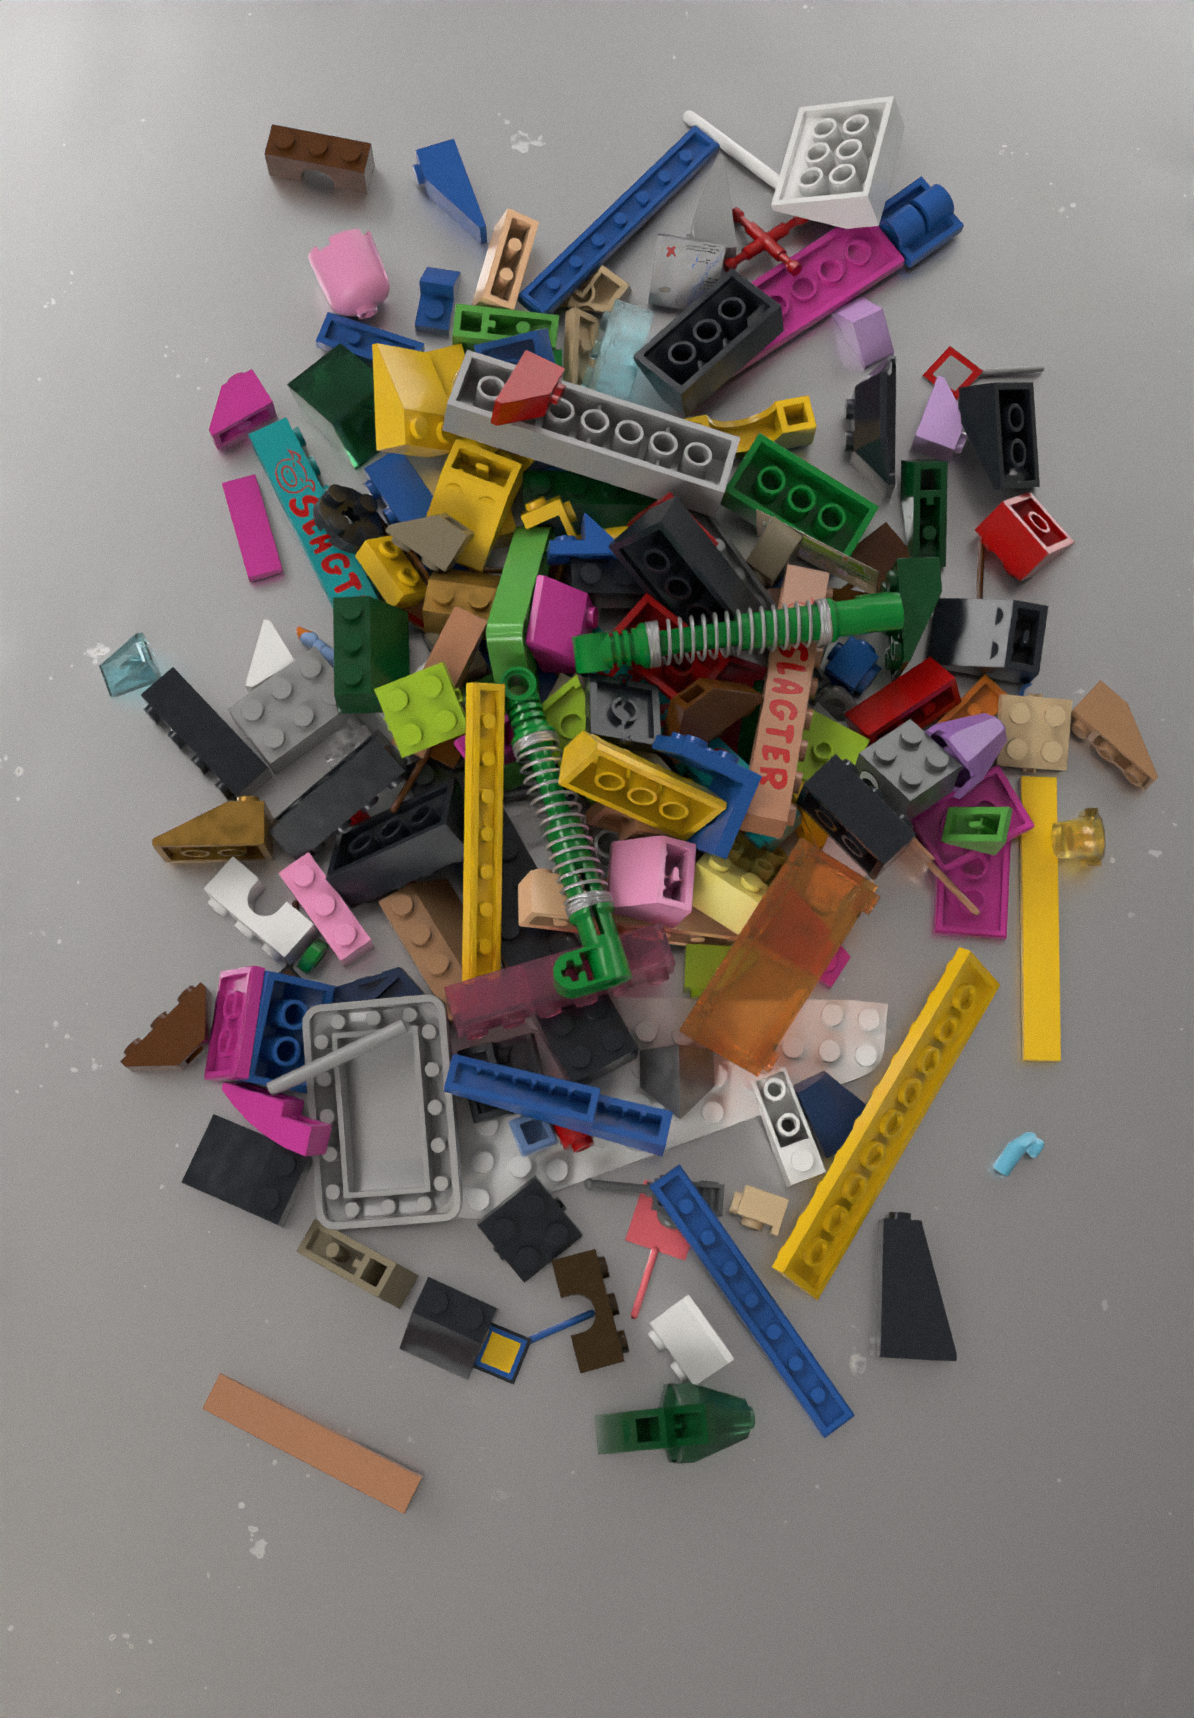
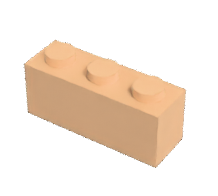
M508 208L494 226L472 305L514 310L539 225L538 221Z

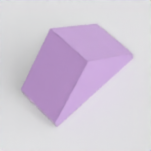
M860 297L831 313L863 369L894 355L883 308Z

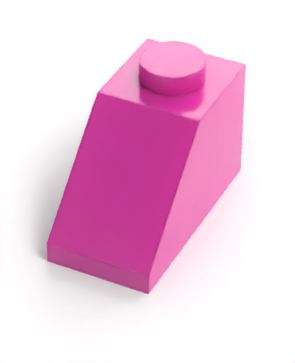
M253 369L245 373L234 374L228 379L227 383L221 386L209 427L211 438L217 449L277 417L273 401Z

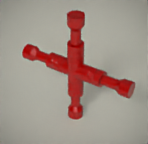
M735 207L732 209L734 223L742 225L745 228V233L754 241L742 248L741 253L734 258H727L723 261V269L726 273L732 268L736 270L740 263L745 260H751L764 250L777 262L781 261L792 276H797L802 271L803 266L797 260H792L788 257L786 250L777 242L787 236L789 230L797 225L805 224L809 219L793 216L786 223L781 222L768 232H765L754 221L750 222L740 208Z

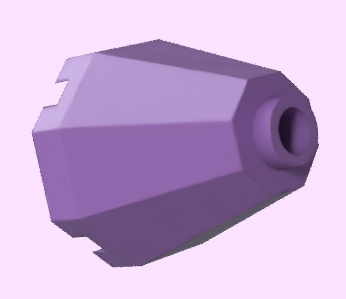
M986 713L937 723L925 731L926 734L962 765L952 790L956 792L953 797L958 799L968 794L983 780L1007 742L1006 729L1002 721Z

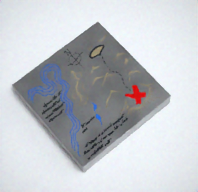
M658 233L648 304L686 309L721 278L726 243Z

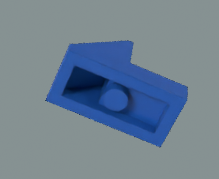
M427 267L419 281L421 295L415 320V331L449 336L461 272Z
M584 513L581 521V540H576V537L572 535H562L556 537L555 540H549L546 551L547 565H567L570 558L618 559L608 547L614 539L591 517Z

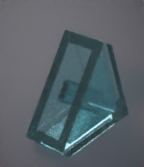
M136 633L99 665L110 698L151 685L162 677L153 650L143 633Z

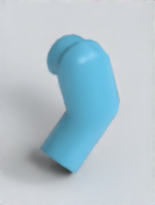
M1024 1133L1007 1144L993 1164V1167L1008 1177L1025 1152L1033 1158L1037 1157L1045 1146L1044 1141L1035 1137V1133Z

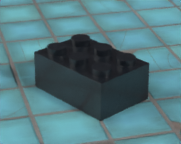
M835 754L803 784L796 804L875 881L906 851L916 836V833L912 830L914 826L901 812L895 813L886 804V797L877 787L873 785L869 787L859 777L860 772L848 759L842 761Z

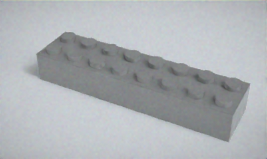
M470 350L466 351L447 403L443 431L655 499H660L670 492L677 496L687 509L712 517L716 516L725 493L740 437L563 380L562 384L566 385L563 397L558 405L552 403L545 416L496 426L490 423L494 403L516 365Z

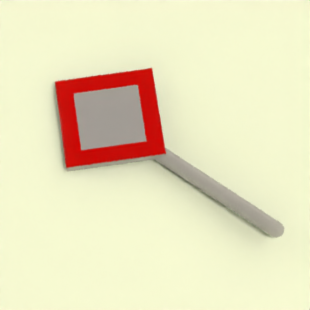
M949 346L922 377L933 386L938 376L945 378L957 401L959 399V387L971 386L980 376L1043 372L1045 367L1043 365L980 369Z

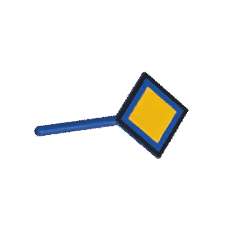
M588 1310L529 1337L493 1323L474 1368L514 1385L530 1344L593 1317L595 1312L594 1310Z

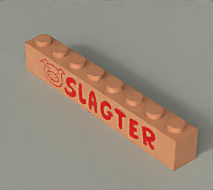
M788 564L782 582L778 609H782L783 603H786L787 608H792L795 601L798 602L799 606H805L807 599L811 605H813V601L816 598L832 599L833 588L827 587L830 573ZM814 641L811 642L809 647L800 642L796 649L791 644H788L786 650L776 646L775 651H770L762 692L764 701L760 704L749 770L761 775L762 778L739 830L782 839L786 825L793 827L797 805L791 803L792 794L799 793L803 772L796 771L798 761L804 762L808 740H803L802 734L803 730L809 731L813 716V709L807 708L808 699L814 700L818 685V678L812 677L813 669L820 668L824 649L817 647Z

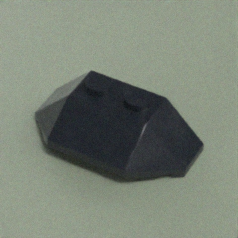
M896 356L887 357L854 387L851 399L845 400L844 419L850 420V431H845L844 452H850V466L883 498H891L895 488Z

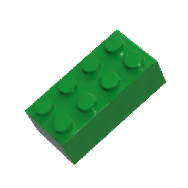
M761 433L757 435L727 484L720 505L756 527V509L849 557L879 508L873 502Z

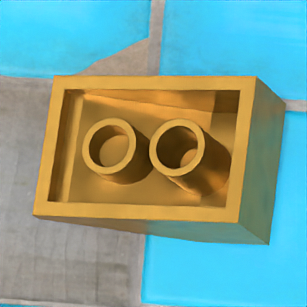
M240 796L237 798V801H227L153 838L152 846L165 862L229 861L232 856L238 861L273 860L274 837L268 832V829L274 818L265 801H260L259 797Z

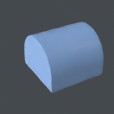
M524 1115L508 1122L522 1158L541 1152L558 1143L551 1123Z

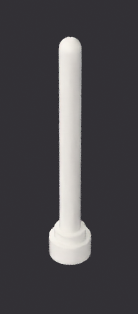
M688 110L683 114V120L690 127L696 125L717 142L721 150L776 189L779 174L695 112Z

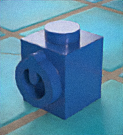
M850 636L844 645L838 642L832 648L826 658L830 662L826 666L824 673L830 680V685L846 688L851 696L856 691L862 695L882 669L876 664L880 656L876 654L874 647L867 641L857 640Z

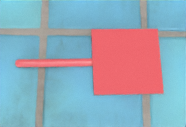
M641 1193L625 1241L652 1250L631 1312L632 1319H636L639 1315L658 1252L686 1260L690 1247L679 1230L666 1228L659 1222L657 1211L651 1210L652 1197H645V1194Z

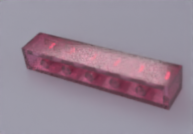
M662 922L619 934L633 975L629 981L579 998L569 999L561 996L553 986V968L561 955L581 949L583 946L445 986V999L457 1038L466 1036L467 1040L478 1039L486 1036L489 1033L488 1029L503 1025L504 1029H511L524 1024L525 1018L539 1014L540 1018L551 1017L562 1011L561 1007L575 1003L576 1007H583L598 1000L597 996L612 993V996H620L631 992L634 989L633 986L648 982V985H657L667 981L670 978L669 975L674 973L676 963ZM588 960L582 961V972L585 971L588 982L594 980ZM572 969L566 970V976H569L572 982L578 981L579 974H574Z

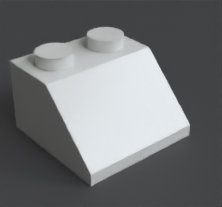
M689 1295L679 1300L648 1323L652 1331L647 1335L660 1353L665 1349L669 1352L675 1361L670 1367L682 1384L689 1381L695 1387L734 1360V1357Z

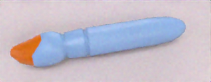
M300 626L297 627L296 634L302 644L309 648L316 646L327 662L334 668V649L319 639L318 635L313 631Z

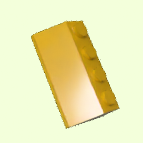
M582 731L564 747L558 781L559 785L683 841L689 839L726 809L727 802L710 789L695 783L689 778L667 770L659 764L641 758L629 750L613 745L594 734Z

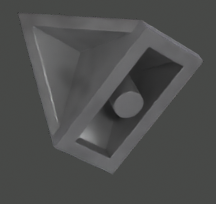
M678 1044L639 1051L640 1088L666 1109L673 1111V1114L680 1120L715 1086L714 1049Z

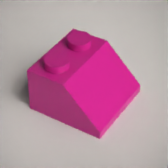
M537 575L526 644L543 673L574 674L576 673L572 636L592 633V629L597 628L599 619L598 608L594 607L588 593L547 576Z

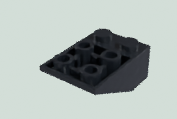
M939 598L933 610L926 659L931 657L943 668L950 671L984 676L986 674L989 678L1022 684L1031 683L1040 671L1048 606L1014 599Z

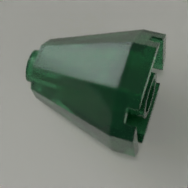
M664 1384L658 1408L714 1402L719 1442L666 1448L664 1450L669 1463H695L747 1439L750 1430L755 1426L753 1408L748 1406L745 1398L696 1384Z

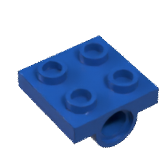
M921 176L885 201L879 227L905 259L904 263L911 268L961 233L964 225L953 213L954 203L947 190L939 184L930 186Z

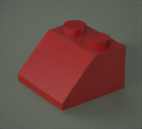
M1030 491L1002 501L975 529L981 537L980 541L983 546L990 552H994L1003 562L1005 571L1020 582L1037 574L1075 543Z

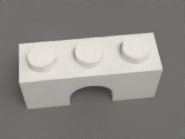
M232 856L204 887V891L211 898L207 904L222 917L227 913L237 920L234 927L249 940L254 935L264 943L261 949L275 962L278 963L282 958L291 965L319 934V931L310 920L288 902L270 916L257 915L254 912V904L266 887L255 874Z

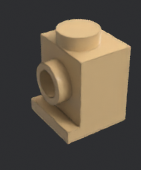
M746 1185L743 1187L742 1193L735 1191L728 1212L742 1218L740 1225L762 1232L763 1226L769 1228L767 1235L776 1237L778 1236L789 1199Z

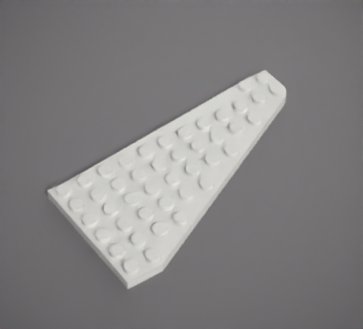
M520 997L457 1034L449 1024L452 1055H458L457 1051L487 1042H499L523 1034L534 1033L544 1075L565 1080ZM610 997L639 1048L638 1056L633 1061L589 1083L588 1086L601 1088V1095L668 1110L640 1088L639 1051L678 1044L714 1049L715 1086L681 1120L674 1114L672 1115L665 1152L761 1116L750 1079L784 1066L792 1085L822 1071H826L841 1085L867 1076L879 1065L884 1055L888 1004L858 1000ZM456 1095L463 1203L460 1213L455 1218L480 1220L535 1175L552 1194L582 1183L588 1178L593 1179L654 1156V1154L597 1137L593 1138L594 1145L582 1152L574 1153L573 1149L564 1150L554 1130L558 1143L541 1152L522 1158L508 1124L510 1120L522 1115L517 1114L474 1124L468 1099Z

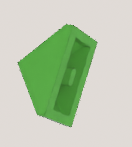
M949 807L941 841L945 844L995 856L1006 843L1013 809L1010 807Z

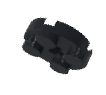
M333 484L314 505L313 518L320 532L325 529L326 533L331 536L329 542L344 552L356 554L365 540L379 538L382 532V522L377 512L378 503L369 494H361L352 488Z

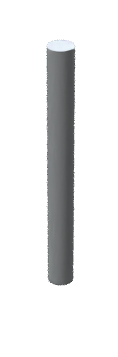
M403 1019L398 1020L268 1082L267 1087L272 1096L280 1094L408 1033L406 1023Z

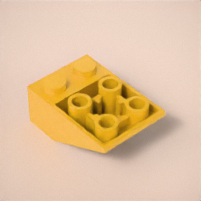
M459 439L455 440L444 464L426 517L447 513L475 532L456 563L482 573L523 482L522 464Z

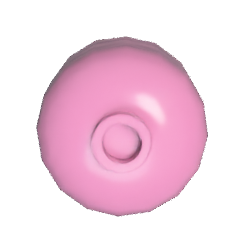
M360 229L347 230L330 236L328 238L330 245L319 251L317 246H315L309 253L308 259L332 310L342 316H358L359 319H366L375 315L378 312L377 308L382 305L389 295L390 284L371 232L368 231L365 235H362Z

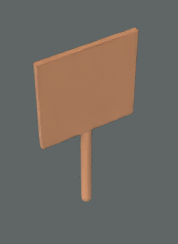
M914 837L908 847L973 915H979V909L933 863L935 858Z

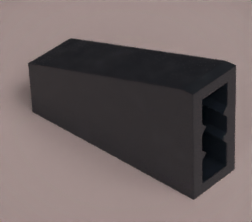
M889 1212L888 1218L878 1221L875 1357L957 1361V1353L922 1221L911 1220V1213Z

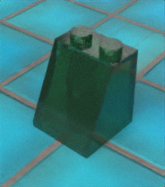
M339 343L290 381L287 386L299 408L350 465L357 470L379 452L376 451L373 370L343 344Z

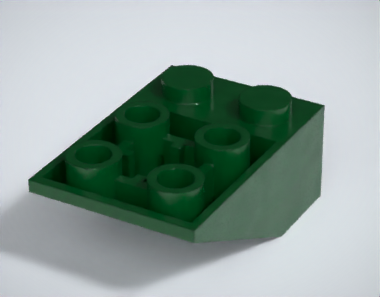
M940 557L897 558L891 570H887L884 582L880 583L879 593L897 592L900 594L904 610L903 629L882 632L884 637H888L889 649L885 650L884 665L886 671L891 672V682L900 677L909 664L942 593Z

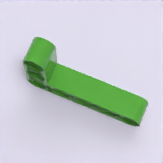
M517 526L488 618L486 640L494 683L500 684L501 676L507 669L521 666L533 672L539 694L536 660L526 644V636L537 575L548 577L551 565H547L546 551L549 540H555L553 527L533 526L526 529L525 526ZM514 686L509 691L515 695H522L526 693L527 689L523 686Z

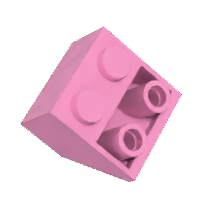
M663 835L613 841L610 844L608 886L606 891L612 895L615 906L614 914L670 928L676 927L692 912L696 844Z

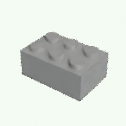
M313 646L228 708L233 721L275 775L345 725V722L351 716L358 715L338 714L334 697V669L316 646Z

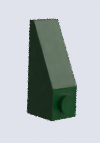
M938 459L901 460V502L909 558L940 557V567H946L948 461Z

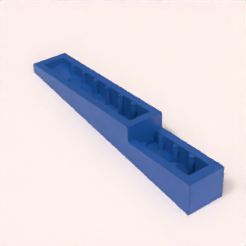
M456 1054L452 1056L444 1085V1092L661 1157L666 1147L673 1111L601 1095V1088Z

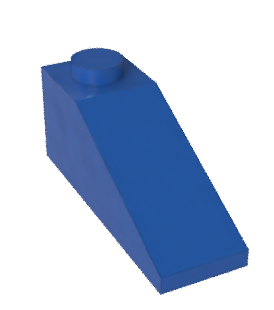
M454 138L415 150L417 164L412 165L417 184H424L428 197L480 244L487 243L486 224Z

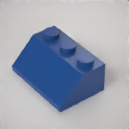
M265 971L249 1078L239 1081L267 1086L268 1082L304 1066L303 1017L306 1011L313 1006L331 1004L335 986L277 972ZM305 1081L288 1090L307 1094V1083Z

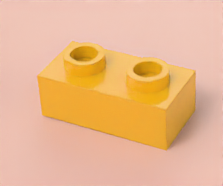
M392 535L365 540L355 557L385 601L400 609L418 605L426 594L427 586L402 549L391 541Z

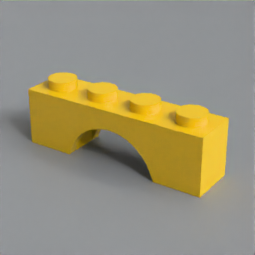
M809 395L775 401L764 411L739 420L718 421L710 418L708 415L685 419L740 437L734 459L745 457L759 433L788 449L812 444L817 428Z

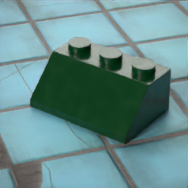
M371 596L333 597L334 697L338 714L382 713L383 710L374 689L410 675L408 612Z

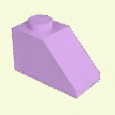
M938 376L910 450L938 460L948 461L949 463L954 452L961 453L967 434L962 432L963 426L961 424L958 403L945 378Z

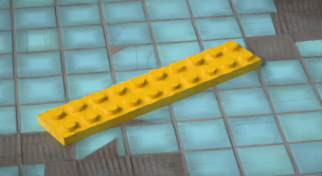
M959 947L954 957L947 963L944 974L935 989L929 994L927 1003L917 1020L911 1025L909 1033L900 1049L892 1057L886 1073L880 1083L874 1088L869 1102L862 1114L855 1120L852 1131L842 1148L837 1151L832 1165L823 1180L817 1185L815 1194L805 1211L799 1216L794 1230L785 1245L779 1250L777 1259L772 1265V1268L805 1294L816 1300L821 1296L1000 987L998 981L970 950Z

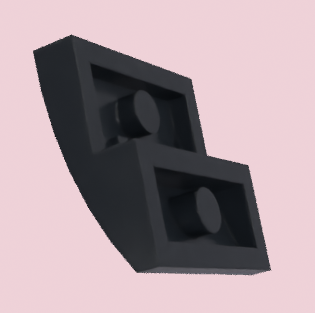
M534 1033L523 1034L499 1042L491 1041L457 1051V1054L544 1075ZM468 1099L474 1124L517 1115L514 1112Z

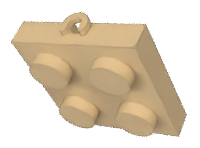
M1028 693V696L999 695L997 718L1005 726L1007 742L993 762V766L1022 768L1023 772H1037V769L1067 771L1072 700L1044 698L1043 694Z

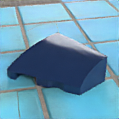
M822 1071L793 1085L805 1119L809 1122L823 1155L829 1158L842 1148L853 1129L855 1120L862 1114L866 1104L826 1071Z

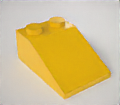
M379 343L372 344L376 451L424 458L449 454L456 440V434L442 430L448 398L429 353Z

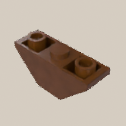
M700 677L670 700L662 735L671 737L672 732H676L687 736V734L706 742L717 739L725 733L727 727L738 719L753 713L756 706L764 701V698L745 683ZM663 754L673 764L677 765L680 763V761Z
M201 982L196 987L191 985L186 988L177 999L179 1004L170 1013L167 1011L161 1013L150 1026L152 1030L143 1039L137 1038L127 1046L123 1052L126 1056L120 1061L126 1068L132 1072L183 1071L209 1046L211 1035V992Z

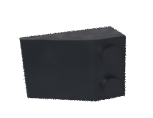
M993 382L959 387L958 409L961 414V424L994 489L1006 490L1040 487L1033 382Z
M213 1114L182 1179V1183L284 1228L313 1165L312 1156L300 1155L284 1148L263 1134Z

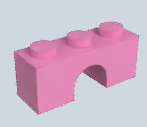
M309 852L279 872L287 888L310 917L344 968L375 948L368 934L338 892L327 882L325 874Z

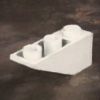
M784 1066L750 1079L769 1142L786 1188L823 1175L826 1172L786 1067Z

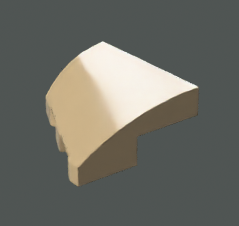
M602 265L560 306L611 314L625 301L632 290L628 283Z

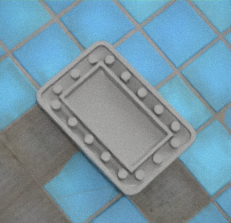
M424 994L321 1004L311 1007L303 1017L305 1065L401 1019L404 1020L409 1031L394 1040L306 1081L309 1118L332 1125L326 1154L312 1156L316 1214L319 1222L328 1229L341 1230L444 1222L454 1219L462 1209L463 1193L456 1095L444 1092V1085L453 1056L449 1019L445 1003L435 995Z

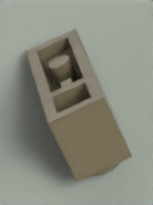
M314 1219L296 1251L399 1309L402 1307L418 1277L412 1271L343 1233L324 1227L317 1219Z

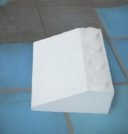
M890 96L799 107L771 207L773 211L845 229L879 226L905 127L895 97Z

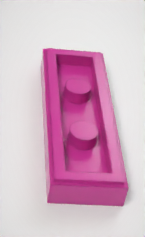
M253 474L222 483L249 581L252 582L284 573L256 475Z

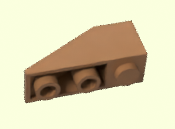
M1100 680L1072 710L1070 729L1078 737L1088 739L1096 746L1098 754L1104 760L1110 763L1114 762L1124 771V776L1129 782L1136 786H1142L1146 790L1158 778V775L1129 705Z

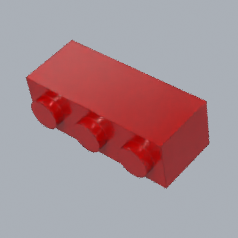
M929 657L844 713L849 729L870 739L866 746L867 748L910 719L922 729L962 701L956 678L933 658Z

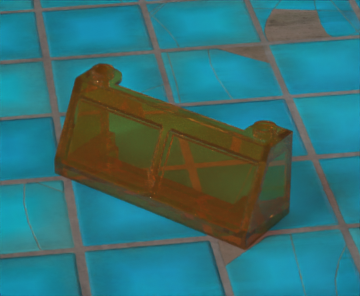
M800 837L679 1031L757 1077L762 1070L769 1073L781 1055L775 1051L776 1047L862 912L869 916L881 896L875 893L878 886Z

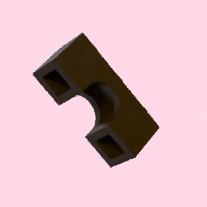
M596 1249L551 1260L561 1299L576 1295L583 1296L592 1303L595 1309L593 1325L585 1332L571 1335L580 1373L624 1362L623 1354L630 1351L624 1329L616 1330L613 1316L620 1315L615 1293L607 1294L603 1279L610 1277L605 1255L597 1257Z

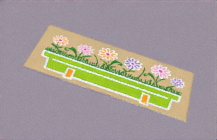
M756 509L757 536L761 537L773 517ZM787 525L803 536L798 557L869 594L876 593L877 570Z

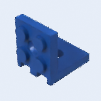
M672 732L671 737L657 734L652 749L713 777L709 789L727 802L726 809L687 839L686 842L696 844L697 851L727 859L762 776L738 765L739 757L720 749L716 751L708 748V743L702 739L688 734L684 736L676 732Z

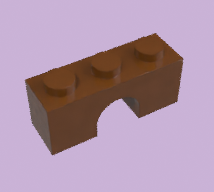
M274 124L271 126L264 153L270 176L302 182L304 172L313 170L329 176L334 182V187L337 189L363 194L368 193L375 166L371 143Z

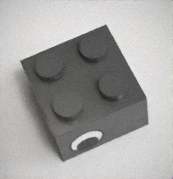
M911 719L861 751L855 764L860 772L859 777L869 787L871 785L877 787L886 797V804L895 813L901 812L909 820H912L950 794L962 767Z

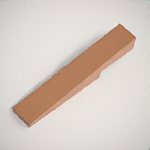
M222 1373L219 1374L202 1408L403 1514L406 1513L423 1478L422 1475Z

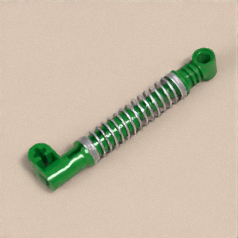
M897 592L864 594L855 596V599L836 602L831 598L823 597L822 599L816 598L813 601V605H811L808 599L805 602V606H799L798 602L795 601L792 608H787L786 603H783L782 609L777 610L773 604L771 605V610L766 611L760 606L758 612H752V609L749 607L748 613L740 614V610L737 609L734 621L729 620L728 611H725V622L719 623L717 614L714 612L712 624H706L705 615L702 614V625L694 626V619L691 615L689 617V627H682V619L679 617V628L671 629L670 620L667 618V630L659 631L658 621L655 620L648 623L646 621L645 623H639L636 628L630 629V634L625 629L621 630V635H618V631H612V636H609L608 632L572 636L576 673L582 674L613 669V664L615 663L617 668L622 667V662H625L627 667L631 666V661L645 669H652L653 667L661 666V657L664 664L669 666L672 655L676 663L680 665L683 661L684 653L690 663L694 661L695 652L703 662L706 659L707 650L710 657L715 660L718 657L719 650L722 656L727 658L730 654V647L733 654L738 657L741 651H745L750 655L753 649H756L761 654L767 647L773 652L776 646L786 650L788 644H791L796 649L800 642L809 647L811 642L814 641L819 646L834 643L839 637L899 630L904 627L902 599ZM734 646H738V653L736 652ZM727 647L726 655L723 650V648ZM711 649H715V654H714V655H713Z
M511 667L502 674L500 684H505V711L508 714L507 717L514 735L511 741L513 753L517 758V763L526 764L519 771L521 774L529 775L523 783L525 785H534L528 790L527 794L529 796H538L532 800L530 805L542 807L535 812L534 816L545 818L538 824L540 829H545L541 838L549 842L545 847L547 851H552V855L548 860L556 863L552 871L559 873L560 877H558L556 883L563 885L559 893L567 897L563 905L566 906L565 911L571 925L577 927L583 948L567 952L557 959L553 968V986L563 997L569 999L579 998L621 985L629 981L633 975L612 915L615 911L613 898L610 892L605 891L608 883L601 880L604 875L603 870L598 869L601 862L594 857L597 850L591 847L593 839L587 835L589 827L583 824L586 817L580 813L582 809L581 804L576 802L578 794L570 789L563 790L562 786L558 784V775H560L561 768H556L555 764L562 761L563 750L558 748L560 740L555 728L549 725L546 720L547 718L543 712L544 709L537 691L536 678L533 672L525 667ZM514 686H523L527 691L522 695H515L509 689ZM555 750H558L560 752V756L552 757V753ZM529 766L532 768V771H523ZM535 777L536 781L527 782L529 779ZM536 788L539 789V792L537 793H530ZM574 794L575 798L573 801H567L566 796ZM540 799L543 801V803L534 804ZM572 805L578 806L576 812H570L569 808ZM546 810L547 814L538 815L540 812ZM548 821L550 822V825L541 826ZM592 917L595 918L601 935L597 936ZM588 960L594 980L589 982L585 971L582 972V961ZM572 969L574 974H579L578 981L572 982L571 978L566 976V970Z

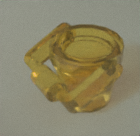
M1086 808L1079 812L1078 818L1053 824L1052 847L1057 858L1080 859L1082 869H1094L1102 866L1101 860L1105 855L1106 838L1098 808Z

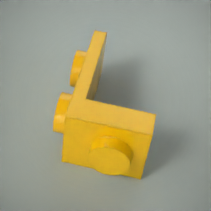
M560 495L547 501L544 496H541L524 504L526 510L521 512L520 517L526 529L559 515L567 534L575 536L576 540H581V534L577 535L572 524L578 519L570 501L563 503Z

